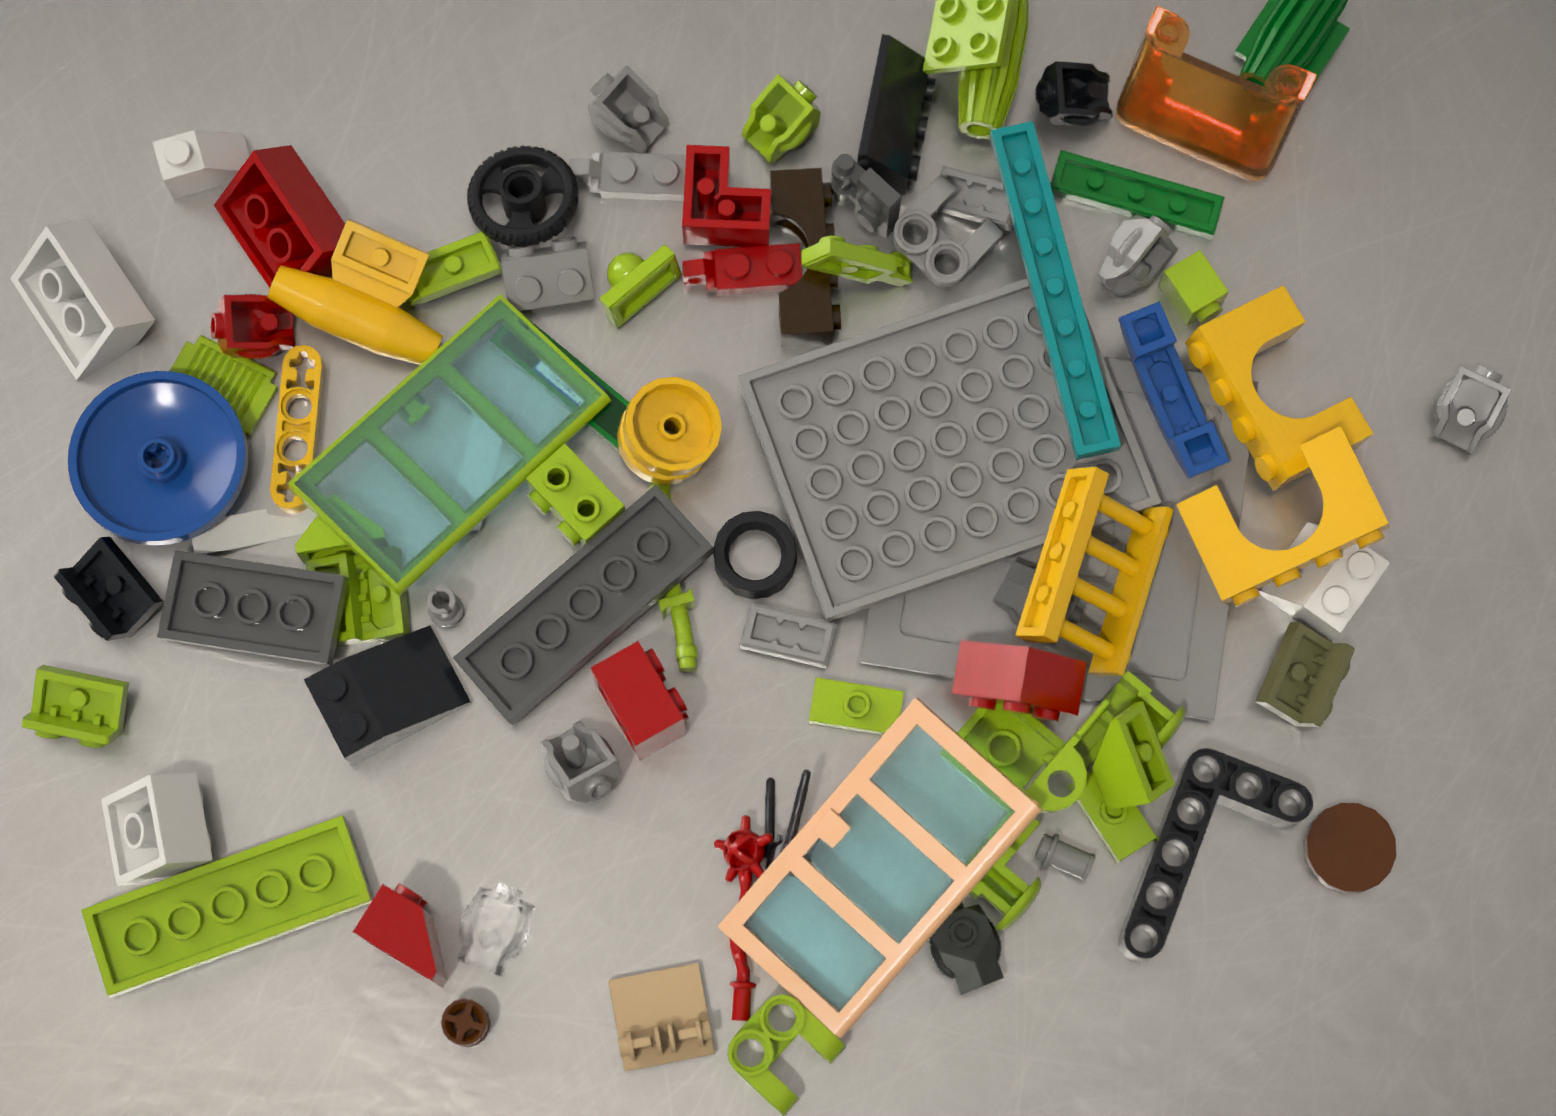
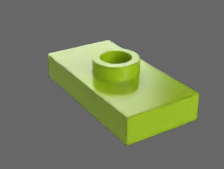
M816 677L809 723L884 735L901 715L904 691Z
M1091 771L1087 774L1086 787L1077 802L1117 863L1157 838L1137 806L1108 810L1094 772ZM1070 784L1068 789L1072 792L1073 785Z

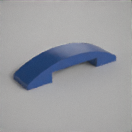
M1160 301L1119 317L1118 320L1123 338L1145 398L1164 439L1186 477L1190 479L1229 463L1230 460L1213 421L1207 422L1174 344L1177 342V339Z

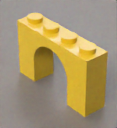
M1284 285L1199 326L1184 342L1188 348L1191 362L1195 367L1201 369L1208 381L1213 399L1218 405L1223 406L1232 421L1235 436L1246 445L1254 458L1257 473L1263 480L1269 483L1273 491L1311 472L1300 449V445L1340 426L1353 450L1374 434L1352 397L1311 417L1290 418L1270 409L1258 396L1251 375L1252 362L1255 355L1291 338L1306 323Z
M1341 426L1300 445V449L1321 490L1323 514L1312 536L1294 548L1267 550L1248 541L1240 532L1217 485L1176 504L1224 604L1233 601L1236 607L1242 606L1260 597L1258 589L1274 582L1276 587L1280 588L1301 578L1299 570L1313 563H1316L1318 569L1326 567L1343 558L1340 552L1343 549L1356 543L1359 549H1364L1385 538L1382 531L1390 528L1389 523Z

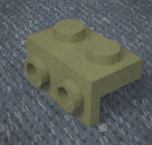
M1290 622L1255 702L1294 726L1321 727L1332 711V701L1341 681L1349 672L1350 660L1355 648L1347 643H1332L1304 624Z

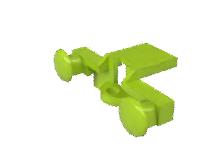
M1127 671L1066 743L1038 719L1032 717V714H1020L1002 710L1003 703H996L995 710L978 708L957 733L1029 797L1036 800L1043 809L1041 813L1054 814L1067 810L1080 798L1086 787V769L1096 759L1109 723L1113 718L1136 702L1143 701L1161 749H1163L1179 730L1186 713L1184 707L1181 706L1173 714L1150 695L1152 690L1130 671ZM943 749L939 756L1006 812L1004 817L965 862L968 866L1015 811L947 750ZM1045 764L1046 767L1043 769V771L1037 776V778L1032 782V784L1025 790L1024 787L1027 785V783L1033 778V776H1034V775L1039 771V769ZM1056 773L1068 776L1073 785L1071 794L1066 797L1053 795L1048 789V778ZM1036 819L1028 825L968 894L975 901L979 896H982L1004 915L995 927L999 931H1004L1011 927L1027 912L1038 896L1042 886L1039 877L1029 886L1005 866L1040 825V822Z

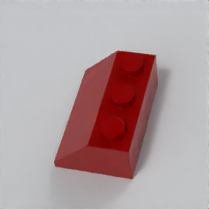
M292 145L254 150L215 202L214 207L269 288L280 266L329 278L332 277L331 258L344 229L345 222Z

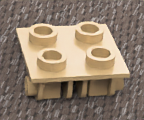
M698 963L608 980L624 1072L715 1054Z

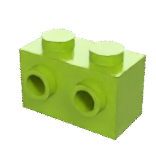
M565 443L526 477L528 488L531 491L527 498L540 513L545 515L550 511L557 518L560 524L556 528L572 546H575L578 542L584 546L625 511V505Z

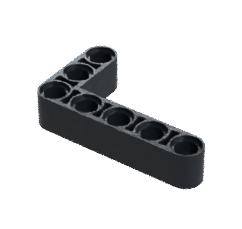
M1199 749L1191 754L1180 769L1157 831V838L1153 842L1119 934V949L1124 957L1132 962H1146L1160 953L1164 947L1216 803L1273 826L1286 829L1300 823L1312 811L1313 799L1307 787L1214 749ZM1199 761L1209 764L1214 773L1213 781L1202 782L1197 779L1193 772V764ZM1240 778L1250 780L1256 788L1255 798L1246 799L1240 796L1236 790V780ZM1280 795H1289L1296 800L1299 807L1296 816H1289L1282 812L1278 803ZM1189 803L1197 809L1199 818L1196 824H1187L1180 819L1177 812L1179 804ZM1171 844L1180 848L1184 857L1181 866H1170L1165 862L1162 856L1164 845ZM1157 886L1166 892L1168 897L1166 908L1157 909L1148 903L1146 892L1149 887ZM1140 928L1149 932L1153 941L1150 951L1141 952L1134 948L1130 940L1133 929Z

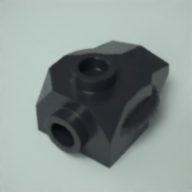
M1055 61L1045 68L1041 80L1036 85L1035 98L1039 104V111L1052 125L1082 127L1091 125L1096 120L1112 118L1113 113L1108 102L1109 74L1099 71L1093 64Z

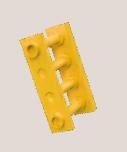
M1098 467L1067 469L1015 636L1028 643H1057L1058 637H1061L1093 654L1088 673L1094 676H1123L1131 657L1133 642L1161 550L1168 536L1169 524L1174 510L1168 506L1151 507L1139 514L1104 494L1109 477L1107 472ZM1097 512L1132 530L1125 553L1091 536ZM1085 553L1119 570L1112 595L1078 577ZM1071 595L1106 612L1099 636L1065 619Z

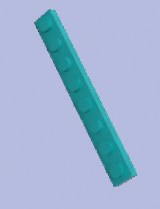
M1030 121L993 129L990 132V140L1075 459L1080 460L1119 451L1121 447L1034 123Z

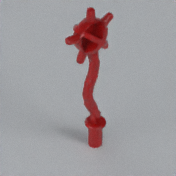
M748 815L742 816L740 830L732 832L726 840L717 839L714 842L715 848L723 850L724 860L729 866L725 880L732 882L738 873L740 883L739 901L752 887V872L757 878H760L764 873L760 865L764 857V846L773 840V836L770 833L759 836L751 831L750 816ZM730 939V950L737 969L736 981L729 983V986L734 988L732 1020L748 1021L750 1019L751 991L756 988V983L750 982V968L747 963L746 953Z

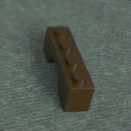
M822 168L770 171L773 227L792 234L805 249L819 243V240L823 237L835 236L834 223H826L825 209L832 208L831 182L823 183ZM807 268L796 284L778 293L781 348L833 344L834 330H841L840 304L832 305L831 290L838 289V276Z

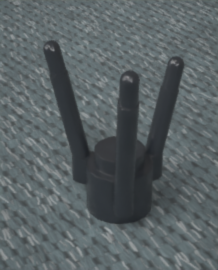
M809 770L802 772L786 835L778 834L776 842H774L775 780L773 778L766 780L764 834L770 833L773 836V840L764 846L763 858H767L765 869L773 863L797 835L811 777ZM820 838L804 855L809 862L812 860ZM791 871L788 876L796 877Z

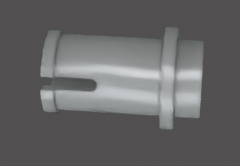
M434 587L437 593L433 594L430 591L426 598L428 614L431 620L442 627L456 624L463 614V604L460 598L448 587ZM444 603H449L450 609L446 611L445 608L439 609V607Z
M1056 833L1053 836L1044 834L1034 859L1041 861V866L1044 868L1047 865H1051L1085 881L1094 863L1095 854L1088 853L1058 840L1059 835Z

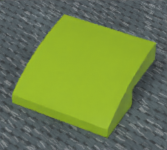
M390 547L380 550L400 571L403 569L400 549ZM345 552L306 561L307 570L344 575L349 578L336 647L389 640L411 633L406 591L400 596L393 592L357 555L353 556Z

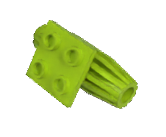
M936 0L923 71L926 74L960 71L958 128L969 137L989 140L991 130L1004 126L1019 82L1028 32V0Z

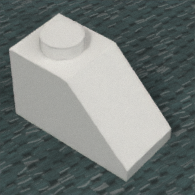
M191 130L152 142L163 181L174 199L230 183L250 156L244 134Z

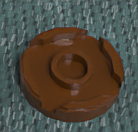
M1339 803L1322 811L1310 823L1304 838V857L1309 869H1312L1313 873L1318 877L1317 879L1325 887L1339 893H1362L1379 885L1391 872L1396 859V838L1389 823L1376 810L1360 803Z

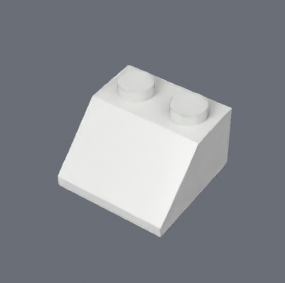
M1307 522L1288 549L1305 542L1312 536L1318 525ZM1356 543L1341 550L1343 558L1320 569H1318L1316 563H1313L1299 570L1302 577L1280 588H1277L1273 582L1260 588L1258 592L1292 618L1332 642L1343 631L1391 562L1369 547L1359 549Z
M197 772L151 774L101 799L117 887L183 873L213 860L211 853L212 841L207 831L203 810V793L199 788Z

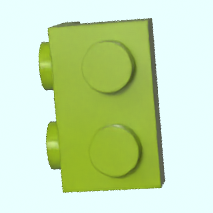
M41 665L36 669L31 712L22 718L21 727L35 730V734L42 738L57 739L65 736L79 739L78 743L86 747H105L123 733L129 682Z

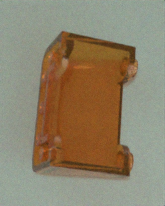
M1156 6L1120 93L1116 106L1117 118L1121 124L1135 132L1250 181L1266 178L1273 170L1317 75L1298 66L1290 64L1280 65L1269 74L1264 87L1184 53L1190 35L1188 24L1179 15Z

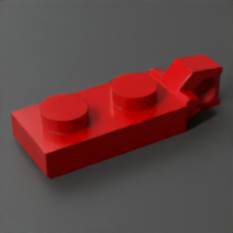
M800 243L724 248L704 252V258L682 261L684 286L706 284V291L717 292V296L784 291L796 284L802 277Z

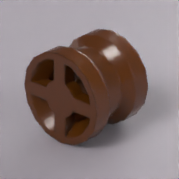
M460 999L446 1007L442 1015L441 1026L444 1035L449 1041L460 1047L471 1048L479 1045L486 1039L490 1032L491 1021L488 1012L479 1003L470 999Z

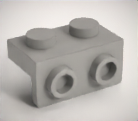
M563 237L552 240L551 247L534 249V245H526V247L511 246L508 248L509 253L501 255L507 301L519 311L595 299L586 241L577 242L576 237Z

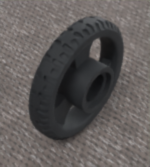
M521 145L520 148L513 146L512 148H506L507 150L505 151L500 150V152L494 153L493 157L489 156L488 159L482 162L483 165L478 166L469 182L467 203L475 225L489 239L510 247L512 245L515 247L540 245V242L545 243L553 239V236H558L564 230V227L566 228L572 221L579 201L577 181L570 166L557 154L550 150L545 151L544 148L537 146L532 148L529 145ZM526 164L536 165L547 169V171L541 177L535 170L525 166L514 167L503 173V170L507 168ZM495 193L501 196L505 214L510 220L506 225L503 226L488 216L483 207V194ZM555 193L563 194L562 203L558 210L543 223L534 225L546 213L547 204L545 197ZM522 194H529L525 198H516Z

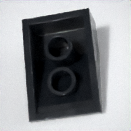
M430 625L343 658L303 679L343 757L352 767L471 704L467 693Z

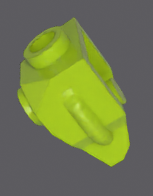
M777 74L752 103L750 117L743 127L741 136L773 165L788 150L799 147L818 128L821 111L813 103L818 96L799 79L793 85L786 78Z

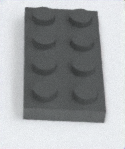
M175 550L157 637L174 642L332 665L349 578L332 573Z

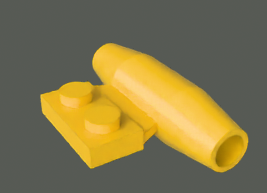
M350 218L344 226L331 258L333 278L280 266L267 298L309 325L381 356L421 365L439 349L443 339L442 334L399 307L414 294L430 253Z

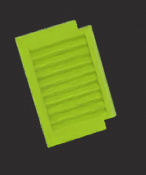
M203 335L199 336L195 344L186 341L169 370L193 376L212 386L228 401L237 414L245 434L250 437L279 389L278 386L272 384L277 376V372L248 358H232L222 352L217 342Z

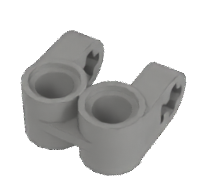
M942 174L898 218L894 226L892 239L896 250L905 255L921 270L930 283L937 287L949 288L961 282L1000 240L1004 232L990 219H987L963 245H960L935 224L932 217L957 191V188ZM915 224L921 226L926 232V240L919 245H911L906 242L902 231L908 225ZM940 254L952 255L957 260V271L949 275L941 274L935 268V258Z

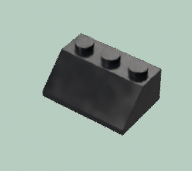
M882 34L857 163L866 171L871 168L895 191L905 195L908 180L917 181L921 156L913 155L916 141L924 142L929 117L921 116L923 102L932 103L936 78L928 77L929 74L923 71L925 57L894 37Z

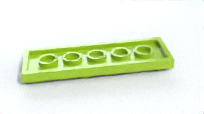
M341 815L81 909L107 996L113 998L370 904L373 899L346 818Z

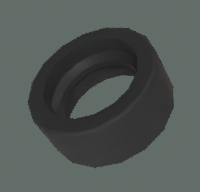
M762 511L738 514L729 519L719 530L713 546L715 571L722 584L735 595L749 599L768 598L781 591L793 577L797 563L795 537L788 525L773 514ZM759 530L766 532L775 538L780 546L781 560L779 567L772 575L764 579L750 580L743 578L734 571L730 564L729 551L731 544L739 535L746 531Z

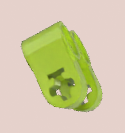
M780 994L768 999L736 1033L728 1045L727 1056L732 1068L778 1112L785 1116L799 1101V1098L768 1069L770 1065L797 1035L830 1064L834 1062L846 1046L798 1000L789 995ZM778 1005H785L794 1013V1024L791 1029L785 1032L776 1031L769 1024V1012ZM744 1040H756L763 1047V1059L758 1065L748 1067L738 1060L737 1048Z

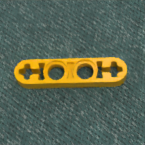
M306 345L290 349L285 355L282 364L270 494L277 507L288 514L301 513L307 506L296 495L293 498V502H288L286 497L281 494V491L289 490L288 482L291 481L289 473L287 471L282 472V469L296 472L297 475L317 457L325 365L319 353L314 348ZM303 358H308L311 365L315 366L306 370L305 383L308 388L300 387V374L294 368V366L301 365ZM298 398L308 399L312 404L311 412L302 419H295L288 415L289 405ZM293 440H302L307 443L308 447L306 455L298 461H291L284 457L285 446Z

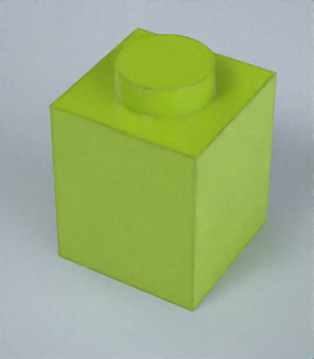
M1201 250L1164 270L1158 284L1186 327L1197 320L1201 324H1205L1218 316L1223 311L1221 306L1229 293Z

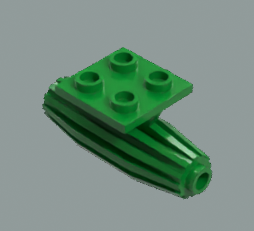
M1268 0L1234 52L1236 56L1245 60L1239 74L1240 82L1252 94L1258 95L1262 99L1268 98L1273 100L1286 86L1306 97L1350 30L1349 27L1337 21L1344 11L1348 0Z

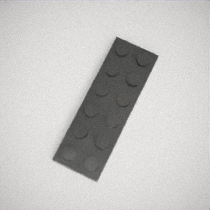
M655 484L456 654L453 659L507 722L513 726L713 554L714 548Z

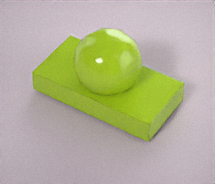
M667 245L661 246L646 260L633 252H628L615 256L608 264L607 280L612 288L602 295L599 300L607 319L616 328L621 327L681 277L682 273L675 253Z

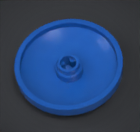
M151 371L135 374L103 390L91 401L78 419L68 449L70 482L84 510L97 524L109 533L123 540L142 545L160 546L183 542L204 533L224 517L237 500L248 469L246 435L237 414L228 401L212 386L202 380L172 371Z

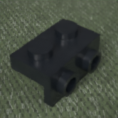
M110 536L100 537L73 567L61 568L53 575L62 587L63 595L71 603L79 607L88 618L90 628L107 641L132 637L164 602Z

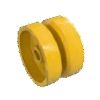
M680 377L658 378L642 386L624 411L617 431L619 453L628 469L642 480L658 485L680 484L695 476L717 448L722 431L720 411L711 395L697 383ZM665 428L670 429L673 432V435L667 433L665 431Z

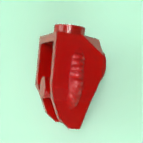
M223 295L219 301L218 312L211 314L212 339H218V345L222 352L232 358H269L276 354L277 351L290 350L296 347L293 334V314L267 298V295Z

